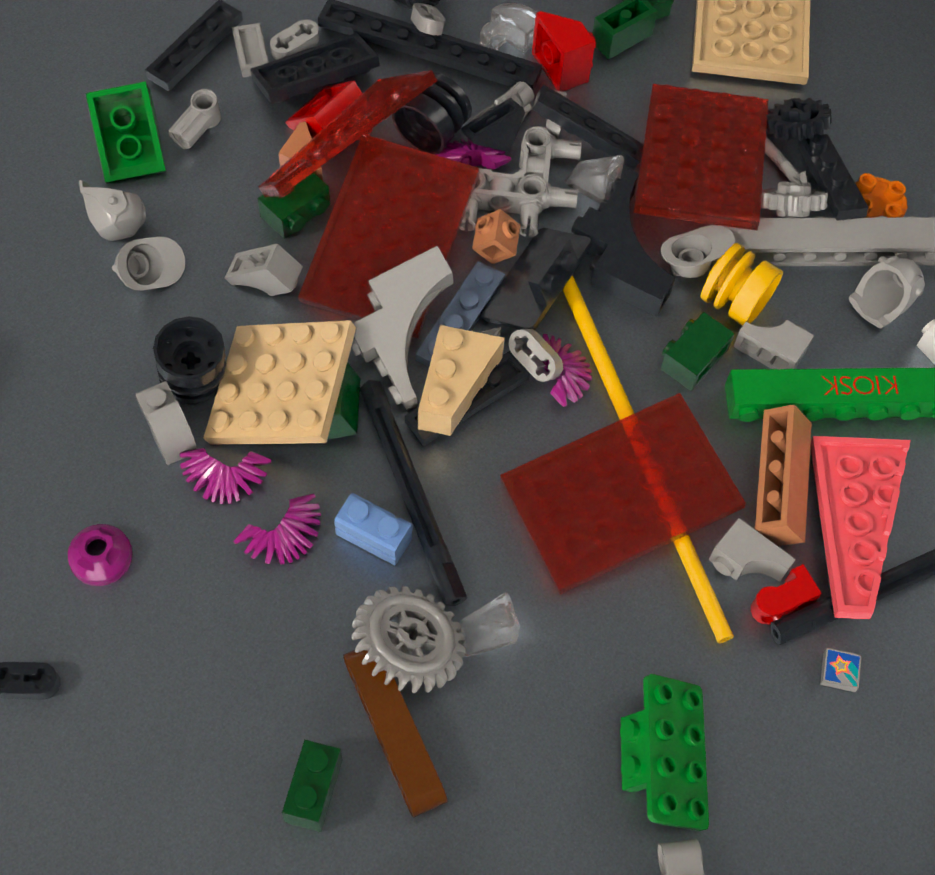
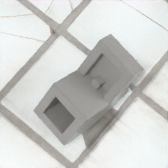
M166 381L135 394L167 466L184 459L180 458V453L197 449L184 413Z

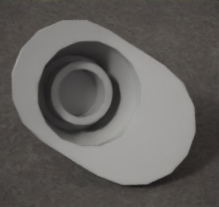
M709 225L668 238L662 244L660 250L664 260L671 264V271L674 276L697 278L703 276L709 270L712 261L718 260L724 255L736 240L734 233L729 228L721 225Z
M168 237L136 239L125 243L119 250L115 265L112 266V271L117 272L122 282L132 290L144 291L167 287L175 284L182 277L185 269V256L182 248L176 241Z

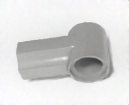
M200 89L194 92L190 100L191 105L168 130L169 137L181 148L190 149L208 128L217 126L221 121L218 99L212 90Z

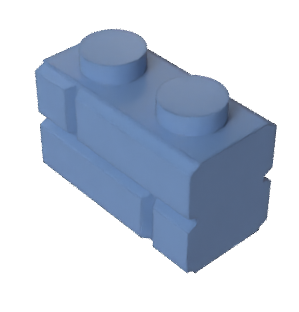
M354 493L350 494L334 520L336 535L394 566L399 562L412 540L411 523L400 517L395 518L394 514Z

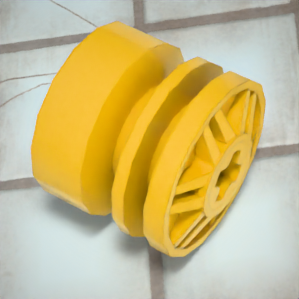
M734 243L712 267L700 298L706 303L711 302L715 298L713 305L717 310L724 307L729 301H732L728 317L743 326L745 322L751 324L762 312L782 279L783 271L767 260L762 261L753 270L752 265L755 253L749 251L743 256L745 247L739 243Z

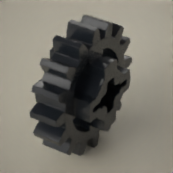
M800 98L784 100L783 105L774 104V109H768V114L766 115V129H768V133L775 134V138L784 137L786 141L792 138H797L798 141L809 138L813 139L814 134L823 135L824 130L830 129V124L832 123L829 105H822V100L814 101L812 98H807L806 100H801Z

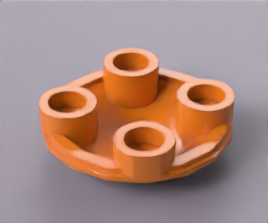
M870 173L860 175L855 184L869 207L867 216L864 218H876L879 216L888 218L904 217L908 205L907 198L904 195L906 187L903 183L899 181L891 182L884 178L875 177Z

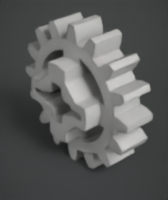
M778 182L777 189L768 188L760 191L759 206L769 208V210H776L777 216L809 217L810 210L820 211L827 208L828 193L811 189L812 186L807 182Z

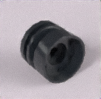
M430 72L426 73L419 80L410 93L392 111V120L401 137L412 147L430 155L439 154L454 137V133H457L471 117L472 106L464 90L454 80L443 74Z
M197 317L177 318L164 325L156 335L153 346L160 383L166 381L175 399L179 402L194 404L209 400L217 394L220 381L223 379L226 369L225 346L222 334L212 323Z

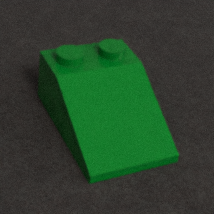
M146 81L85 93L106 184L166 172L151 90Z

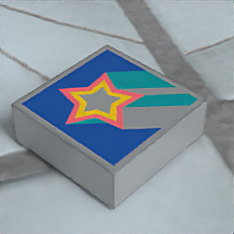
M826 648L823 652L820 685L856 692L859 688L862 655Z

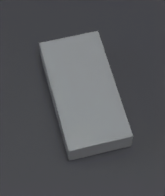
M260 23L232 27L242 77L251 76V68L269 63Z

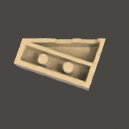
M440 325L418 409L419 430L451 436L471 406L472 400L480 388H483L494 367L503 358L504 337Z

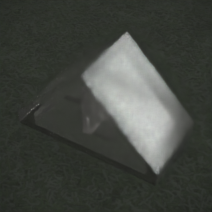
M622 155L580 161L564 181L571 188L578 189V192L601 204L604 199L608 200L610 198V191L617 178H621L624 158Z
M503 593L458 622L462 627L458 633L463 634L466 640L463 646L466 650L465 656L467 657L517 643L520 624L509 593Z

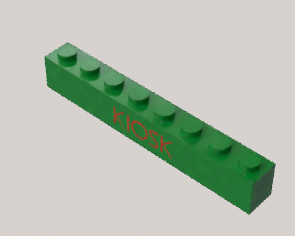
M935 368L731 369L725 383L729 419H739L743 422L763 419L764 410L794 404L809 421H817L822 418H836L840 421H848L853 418H869L874 421L885 418L913 420L918 417H933L935 419Z

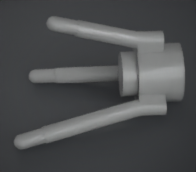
M517 82L510 90L496 99L494 103L472 117L470 122L510 98L523 107L525 111L524 120L526 115L532 110L530 102L534 99L533 90L525 82Z

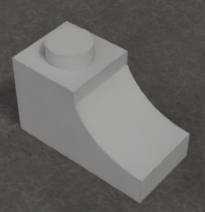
M277 243L236 253L225 279L233 286H251L268 293L270 296L292 292L298 283V276L303 266Z
M785 320L782 325L776 327H759L745 322L738 333L733 347L771 369H795L807 352L814 335L804 327L793 324L788 320Z
M740 518L737 519L718 542L709 558L717 571L725 576H731L736 581L741 575L759 573L768 575L779 582L785 577L796 560Z

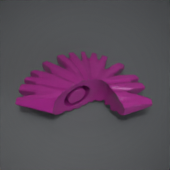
M467 138V142L461 139V142L455 140L453 143H448L446 145L447 148H444L440 154L434 155L430 168L433 175L458 177L459 173L463 170L475 168V166L482 165L483 167L486 166V169H496L510 162L511 157L505 156V151L474 144Z
M543 334L542 338L560 356L563 363L562 373L556 378L558 382L554 385L550 394L563 407H566V397L575 403L578 401V398L581 399L583 397L581 390L588 391L590 385L586 381H591L592 375L590 374L592 370L588 369L590 364L584 362L586 357H580L582 354L580 350L567 353L572 344L568 343L561 347V338L555 341V337L552 335L549 340L548 334ZM549 360L542 361L545 365L544 369L546 372H549Z
M205 448L180 453V458L189 459L180 464L181 469H187L182 473L183 476L190 475L186 481L190 483L198 479L193 490L197 492L208 484L203 498L208 500L212 496L211 502L215 503L220 495V504H224L226 496L228 504H232L233 496L236 502L241 501L239 486L250 496L253 491L245 480L262 484L263 481L257 476L266 477L267 473L255 466L271 464L272 459L250 451L242 459V462L238 463V466L230 467L207 454Z
M315 494L289 499L288 511L274 530L267 532L265 529L261 530V527L248 524L233 542L238 544L252 539L244 551L247 555L254 550L251 556L252 559H255L267 548L266 564H270L274 550L280 565L285 564L284 557L289 563H292L291 554L299 560L300 556L296 550L305 555L307 551L304 547L311 549L313 546L302 534L315 537L318 535V532L308 526L320 525V520L315 518L320 517L321 513L312 512L320 509L319 504H307L316 498Z

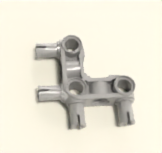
M533 126L525 131L522 140L519 163L521 169L519 172L506 174L492 172L491 169L467 168L460 172L456 201L460 206L457 227L465 231L466 220H468V231H473L476 226L478 210L496 211L501 209L506 213L520 214L519 224L521 226L519 234L526 237V229L530 227L529 237H534L538 234V218L543 209L549 208V206L576 209L578 189L551 187V184H548L550 160H553V157L580 160L582 141L556 139L544 127Z

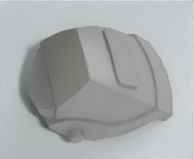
M79 180L80 192L83 194L88 218L100 236L107 240H121L134 236L138 229L142 227L146 219V210L142 199L137 194L111 188L91 187L87 182Z
M897 255L889 259L881 256L878 259L879 264L874 265L864 274L855 292L849 297V301L855 310L864 319L880 329L901 316L918 296L923 294L926 283L922 271L910 259L900 258Z

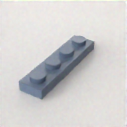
M477 261L417 351L416 361L428 367L430 366L440 325L472 331L482 316V310L505 279V274Z

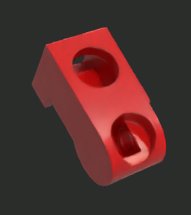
M804 564L790 571L785 579L786 583L778 587L767 586L758 592L751 604L750 610L752 617L757 622L769 625L771 622L813 604L818 600L822 593Z

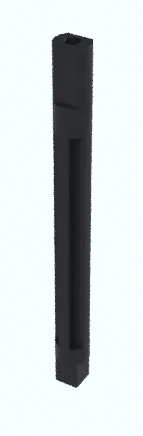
M368 380L360 387V393L367 411L374 423L445 606H457L467 600L468 597L399 431L381 381Z
M935 549L882 572L876 601L935 575ZM829 596L771 622V635L775 642L782 645L839 619L834 618L832 597Z

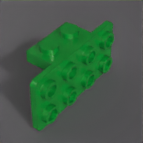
M656 674L647 675L643 679L644 710L621 717L622 790L637 792L646 789L647 816L653 823L695 831L707 830L709 827L703 691L700 686Z

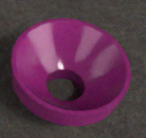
M96 524L84 528L72 539L68 549V562L72 573L77 579L91 586H103L116 582L128 571L133 558V550L128 537L120 529L109 524ZM96 539L105 541L107 546L102 554L92 556L87 553L86 549L91 541Z

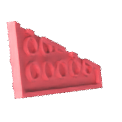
M813 436L811 439L810 449L834 618L870 619L874 613L881 581L882 566L886 558L887 543L892 530L900 493V483L905 470V460L911 440Z

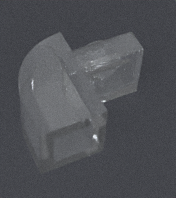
M503 3L495 6L491 10V23H486L480 31V45L497 50L505 42H508L524 54L533 46L537 12L519 3Z

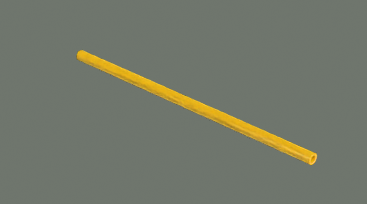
M572 275L562 289L717 643L729 641L734 637Z

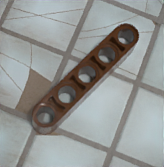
M355 650L343 654L345 665L412 817L414 818L447 803L448 799L403 696L398 690L395 679L393 678L385 685L384 681L387 671L383 670L377 675L372 676L377 663L372 661L362 665V661L368 651L363 650L359 653H356Z

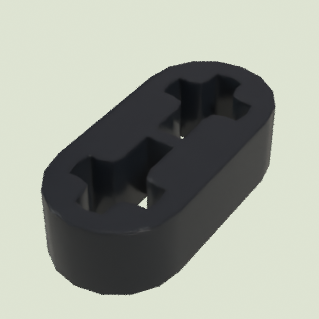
M0 663V679H4L6 673H9L13 679L19 680L7 682L5 688L0 685V698L42 700L54 696L59 690L60 677L56 670L47 663ZM42 674H46L50 682H45L41 689L34 682H28V680H40Z

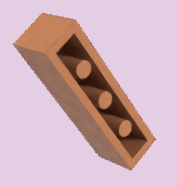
M795 404L764 410L755 530L777 546L805 543L812 423Z

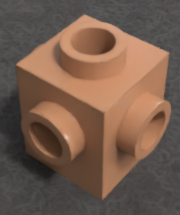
M501 209L477 219L472 249L491 264H496L516 255L521 225Z

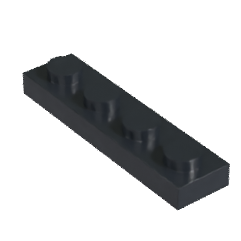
M218 0L145 69L146 78L170 91L232 31V27H236L243 20L242 12L224 1Z
M543 84L537 93L532 110L536 111L541 117L561 126L568 133L588 142L593 148L613 157L618 163L626 165L633 170L641 161L644 144Z
M814 134L813 139L809 138L798 141L797 147L821 191L828 193L827 204L836 221L866 217L869 207L828 134Z
M511 351L503 354V358L494 367L488 376L487 382L483 388H480L459 424L529 380L530 373L514 357ZM419 408L405 416V423L423 446H425L442 434L418 429Z

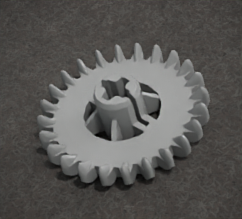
M390 586L387 591L377 590L374 596L366 597L363 605L358 607L356 611L357 617H355L352 623V627L357 628L352 634V640L362 639L355 648L356 653L363 650L368 651L362 661V665L372 661L377 663L372 676L377 675L383 670L387 671L384 681L385 685L396 676L399 680V691L405 687L408 681H411L412 693H416L423 681L425 691L430 692L435 685V681L437 687L442 688L447 680L451 681L455 677L456 671L463 665L462 658L466 654L463 644L466 640L463 634L458 633L462 627L460 623L452 622L455 616L453 612H445L443 610L445 604L443 602L435 603L433 595L428 594L424 597L422 590L417 588L414 593H411L407 586H402L400 591L396 587ZM395 617H398V623L392 622L390 620H392ZM421 649H427L432 652H430L427 655H423Z

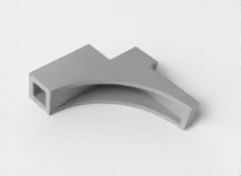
M438 246L369 280L371 292L367 296L376 312L353 323L356 330L351 349L355 356L362 354L366 363L373 360L381 377L388 375L392 386L388 388L391 396L397 405L403 403L407 412L419 406L408 373V352L413 331L427 306L438 294L454 284L453 273Z

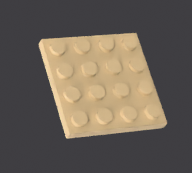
M697 0L692 71L806 85L809 78L810 0Z
M352 321L237 326L226 360L225 374L220 381L203 439L210 445L327 443L356 330Z

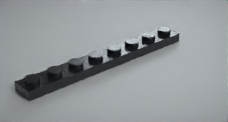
M327 0L318 16V26L346 35L358 33L365 41L510 87L521 81L528 84L534 90L542 73V64L446 34L438 36L426 34L419 31L414 24L341 1Z

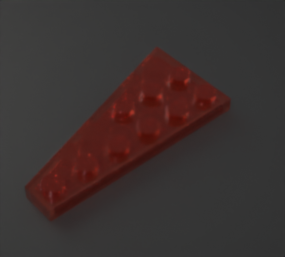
M429 70L378 79L259 185L258 188L265 197L278 196L282 198L291 193L296 184L356 140L364 139L370 135L375 126L438 80L433 71Z

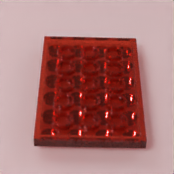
M653 84L634 213L757 231L760 222L769 99Z
M362 134L298 296L299 302L360 320L376 312L367 296L371 292L369 280L438 246L447 262L479 177V168ZM432 302L419 318L412 337L419 339Z
M680 393L500 475V480L560 595L744 509L746 504Z

